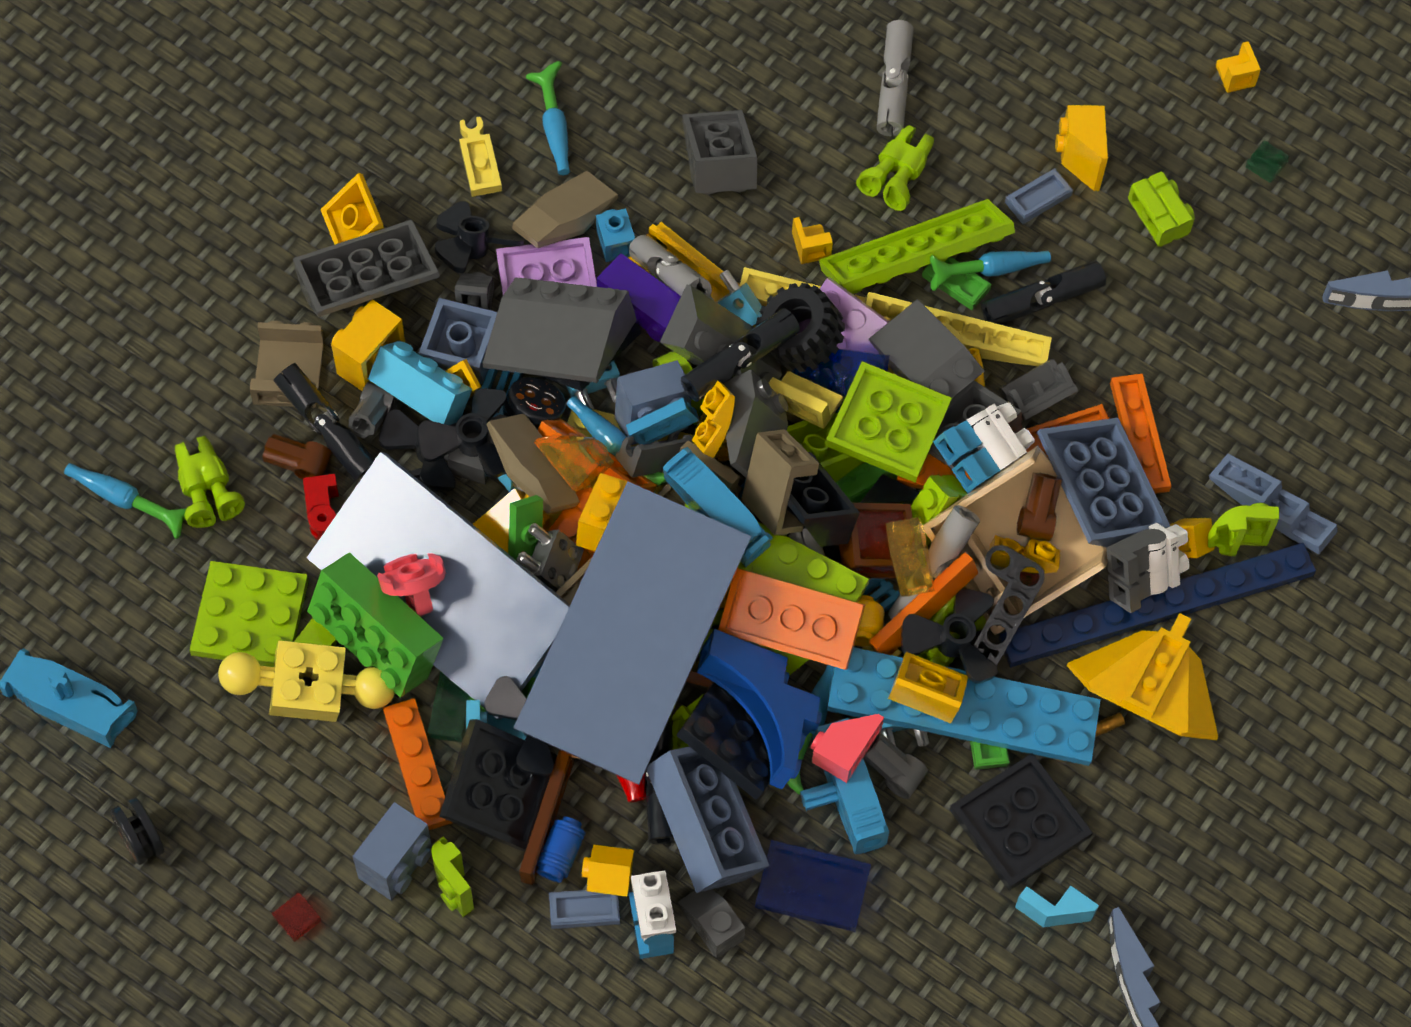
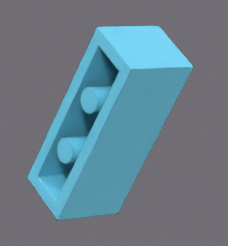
M402 341L380 346L368 380L429 420L445 425L457 423L462 417L473 390L464 384L459 376L447 373L438 367L434 360L419 355L413 351L411 345Z

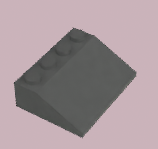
M412 220L292 258L302 292L308 305L317 317L440 277Z
M515 277L501 299L482 362L483 367L598 383L636 322L629 291Z

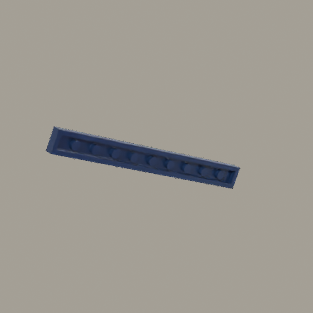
M1304 543L1181 579L1179 586L1173 589L1168 587L1163 593L1150 595L1141 600V608L1132 613H1129L1113 601H1107L1018 628L1004 654L1009 667H1015L1178 617L1179 613L1187 615L1313 577L1316 569ZM1007 632L999 635L1000 643L1006 639Z

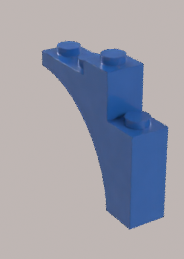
M714 629L701 648L697 673L725 689L742 705L753 719L768 752L770 762L769 785L783 789L790 778L795 779L802 764V761L798 759V755L804 745L805 738L811 730L816 731L822 718V713L818 711L820 697L787 685L789 673L786 672L788 657Z

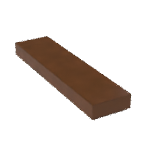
M560 749L519 870L521 882L530 885L535 884L538 875L537 862L554 820H556L574 765L572 755Z

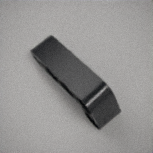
M1003 544L992 547L986 554L985 562L989 571L1009 583L973 645L981 653L985 650L984 647L979 646L981 641L989 648L999 650L997 656L992 651L988 656V659L995 666L999 663L1045 579L1044 570L1039 563ZM998 550L1005 551L1010 557V564L1004 569L995 568L991 562L992 554ZM1033 567L1038 570L1040 578L1036 584L1026 585L1021 581L1020 573L1024 568ZM1010 596L1019 597L1023 602V609L1017 614L1008 613L1004 608L1006 598ZM1000 625L1005 628L1007 637L1003 642L994 643L989 639L988 629L991 626Z

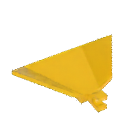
M1179 613L1170 631L1162 627L1159 631L1141 630L1068 662L1067 667L1090 692L1179 736L1216 741L1218 739L1202 661L1189 647L1191 642L1183 638L1191 618Z

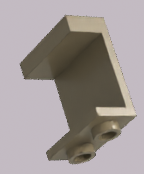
M280 321L258 322L260 346L256 378L251 379L250 394L253 405L294 407L273 380L285 368L296 363L319 391L325 341L322 326L309 322L300 324H284ZM317 403L312 408H317Z
M785 429L758 432L741 501L774 535L801 532L804 525L787 509L793 481L796 477L817 475L819 462Z

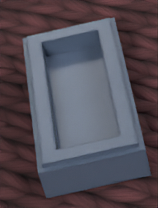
M1054 168L1006 196L1005 203L1020 222L1025 224L1072 196L1073 189Z
M586 890L549 893L551 929L620 924L618 895L588 892Z

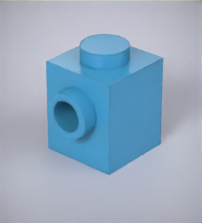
M626 208L621 210L611 209L596 215V232L605 262L613 261L620 253L630 257L629 250L631 249L629 247L635 236Z

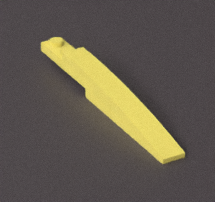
M744 267L740 286L747 282L760 304L766 306L768 304L767 299L770 295L776 296L778 289L783 287L786 290L789 288V284L794 283L800 287L801 283L806 282ZM868 292L867 297L854 295L888 321H891L912 304V302ZM925 306L940 322L949 324L958 331L967 349H979L981 359L1030 366H1039L1048 360L1052 337Z

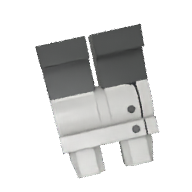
M1154 523L1149 526V529L1106 547L1108 572L1110 573L1108 575L1110 600L1129 613H1132L1141 608V600L1150 595L1163 593L1168 587L1173 589L1179 586L1180 574L1189 569V559L1178 547L1188 542V532L1177 524L1164 528L1158 523Z

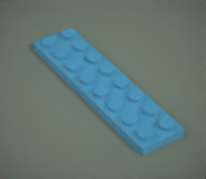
M854 647L848 669L844 670L834 667L826 711L858 718L880 714L884 717L883 723L1030 754L1033 753L1034 755L1087 766L1092 762L1101 699L997 677L980 684L974 683L968 678L962 704L952 723H948L888 699L901 666L902 657ZM947 667L949 669L967 675L966 671Z

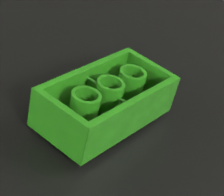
M350 552L321 570L307 610L313 619L325 627L341 645H344L352 652L362 665L381 670V678L387 687L393 689L400 698L427 680L444 638L398 596H390L383 593L378 578Z

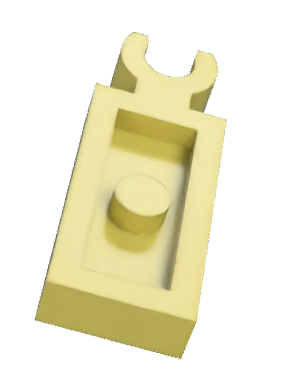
M476 117L477 126L473 129L466 127L465 120H460V131L464 137L459 139L472 197L502 191L490 134L483 135L484 128L481 117Z

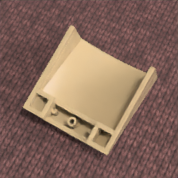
M1039 446L1027 452L922 525L923 530L932 542L955 505L969 509L980 519V523L960 555L966 552L973 558L978 570V574L965 587L987 593L994 599L992 607L983 615L986 622L1009 583L993 574L986 566L985 558L994 536L997 535L1004 539H1013L1020 546L1026 547L1031 537L1017 535L1016 529L1020 510L1026 505L1033 473H1045L1057 477L1050 460ZM1060 486L1056 503V526L1051 541L1033 538L1038 541L1049 542L1056 549L1061 550L1059 569L1054 573H1045L1043 585L1024 617L1103 570L1108 562L1106 547L1088 543L1062 486ZM993 564V566H994L995 568H998V569H1004V568H1005V567H1001V566H998V565H996V564ZM1021 571V573H1029V574L1034 575V576L1038 579V581H1039V578H1040L1039 573H1030V572H1022V571ZM1028 577L1026 580L1021 581L1031 582L1032 579ZM1010 596L1005 599L1004 608L1010 614H1017L1023 609V602L1017 596ZM1000 625L990 627L994 635L1005 630Z

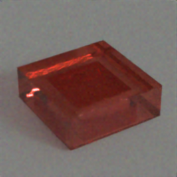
M299 892L272 913L273 918L293 942L297 941L321 921L320 916Z

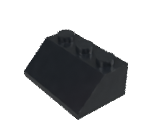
M808 452L815 460H817L816 457L812 454V452ZM820 462L817 475L794 478L788 506L820 547L848 544L860 512Z

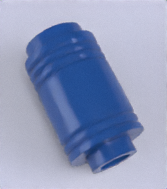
M566 816L562 820H554L537 862V873L559 883L562 882L563 878L568 877L586 835V832L581 829L582 824L579 821Z

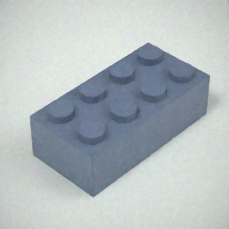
M691 747L670 750L647 766V773L696 893L745 881L770 866L736 783Z

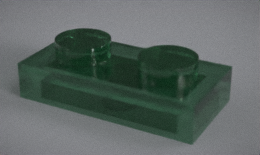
M441 671L428 729V738L462 743L466 723V700H470V696Z

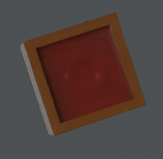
M853 503L860 514L848 544L839 545L841 565L868 579H905L918 566L911 504Z

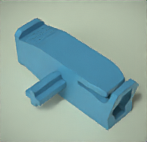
M688 447L682 449L664 465L665 481L670 484L691 510L751 536L750 542L740 561L745 567L771 546L770 541L773 537L763 530L746 506Z
M24 648L19 650L0 680V690L4 696L10 698L14 694L34 712L109 748L113 746L116 737L135 719L138 712L134 701L128 700L123 704L122 700L104 685L54 661L32 657L30 652Z
M846 718V719H843V720H839V721H836V722H841V721L849 720V718ZM831 723L819 726L813 739H815L820 731L825 733ZM862 759L847 783L824 770L828 783L800 791L802 804L806 811L835 802L854 854H862L887 845L889 830L864 759Z

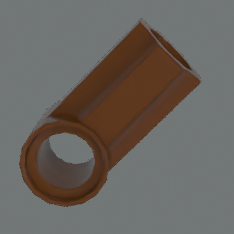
M273 434L265 444L262 457L264 462L293 471L298 478L303 480L306 477L323 475L333 453L329 448L317 442L308 441L306 444Z
M1033 473L1026 505L1021 508L1016 529L1017 535L1051 541L1056 526L1055 508L1062 482L1061 478L1045 473Z

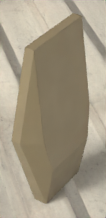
M585 171L540 196L513 222L512 229L536 248L584 234L596 221V215L605 212L618 199V194L590 172Z
M525 414L491 420L486 424L507 476L529 497L534 495L543 499V510L549 514L578 505L580 501L558 455Z

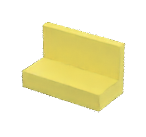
M787 371L781 381L772 377L769 382L770 387L777 394L781 393L788 404V411L786 412L823 429L843 401V396L790 371Z

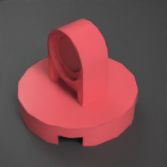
M428 553L429 559L418 560L417 554L397 558L383 566L384 574L378 572L377 575L383 593L390 596H405L407 605L420 617L433 611L429 589L437 586L444 580L446 575L442 558L432 553Z

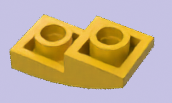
M717 381L704 397L700 409L707 417L704 422L699 424L692 438L696 446L711 458L715 457L725 439L731 423L735 396L720 381Z
M995 535L990 544L989 550L996 545L1002 544L1011 547L1039 563L1044 573H1054L1059 569L1061 550L1056 549L1049 542L1030 538L1026 547H1023L1013 539H1004ZM998 550L992 554L991 562L1006 568L1010 564V557L1005 551ZM1026 567L1022 570V572L1039 573L1033 567Z

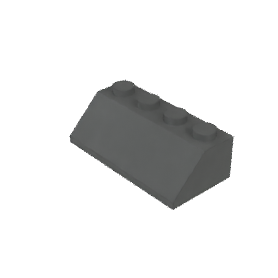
M687 284L660 343L698 366L716 353L728 349L732 343L754 327L693 286ZM748 345L751 355L757 352L754 347ZM769 353L747 368H741L733 378L748 370H752L761 379L764 378L769 383L772 377L779 380L782 372L780 364Z

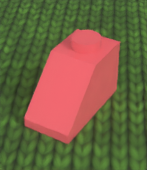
M874 714L831 723L825 733L820 731L811 744L810 748L813 750L812 763L847 783L882 730L884 717L880 714Z

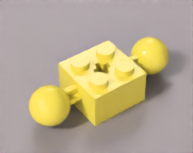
M278 640L274 667L260 666L257 659L245 652H236L228 655L221 662L218 670V677L222 687L234 695L248 694L255 690L257 686L272 687L269 715L336 722L340 713L341 694L354 695L361 705L370 709L385 707L392 701L395 695L393 689H389L381 678L382 671L378 668L367 667L360 671L357 676L343 674L345 647ZM303 677H310L314 680L311 686H305Z

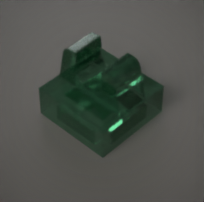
M1264 140L1247 160L1245 167L1271 183L1287 164L1289 156Z

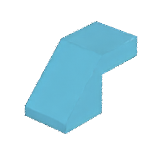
M1071 885L1056 906L1026 886L1018 897L1015 906L1016 909L1042 927L1089 922L1093 919L1099 907L1098 904Z

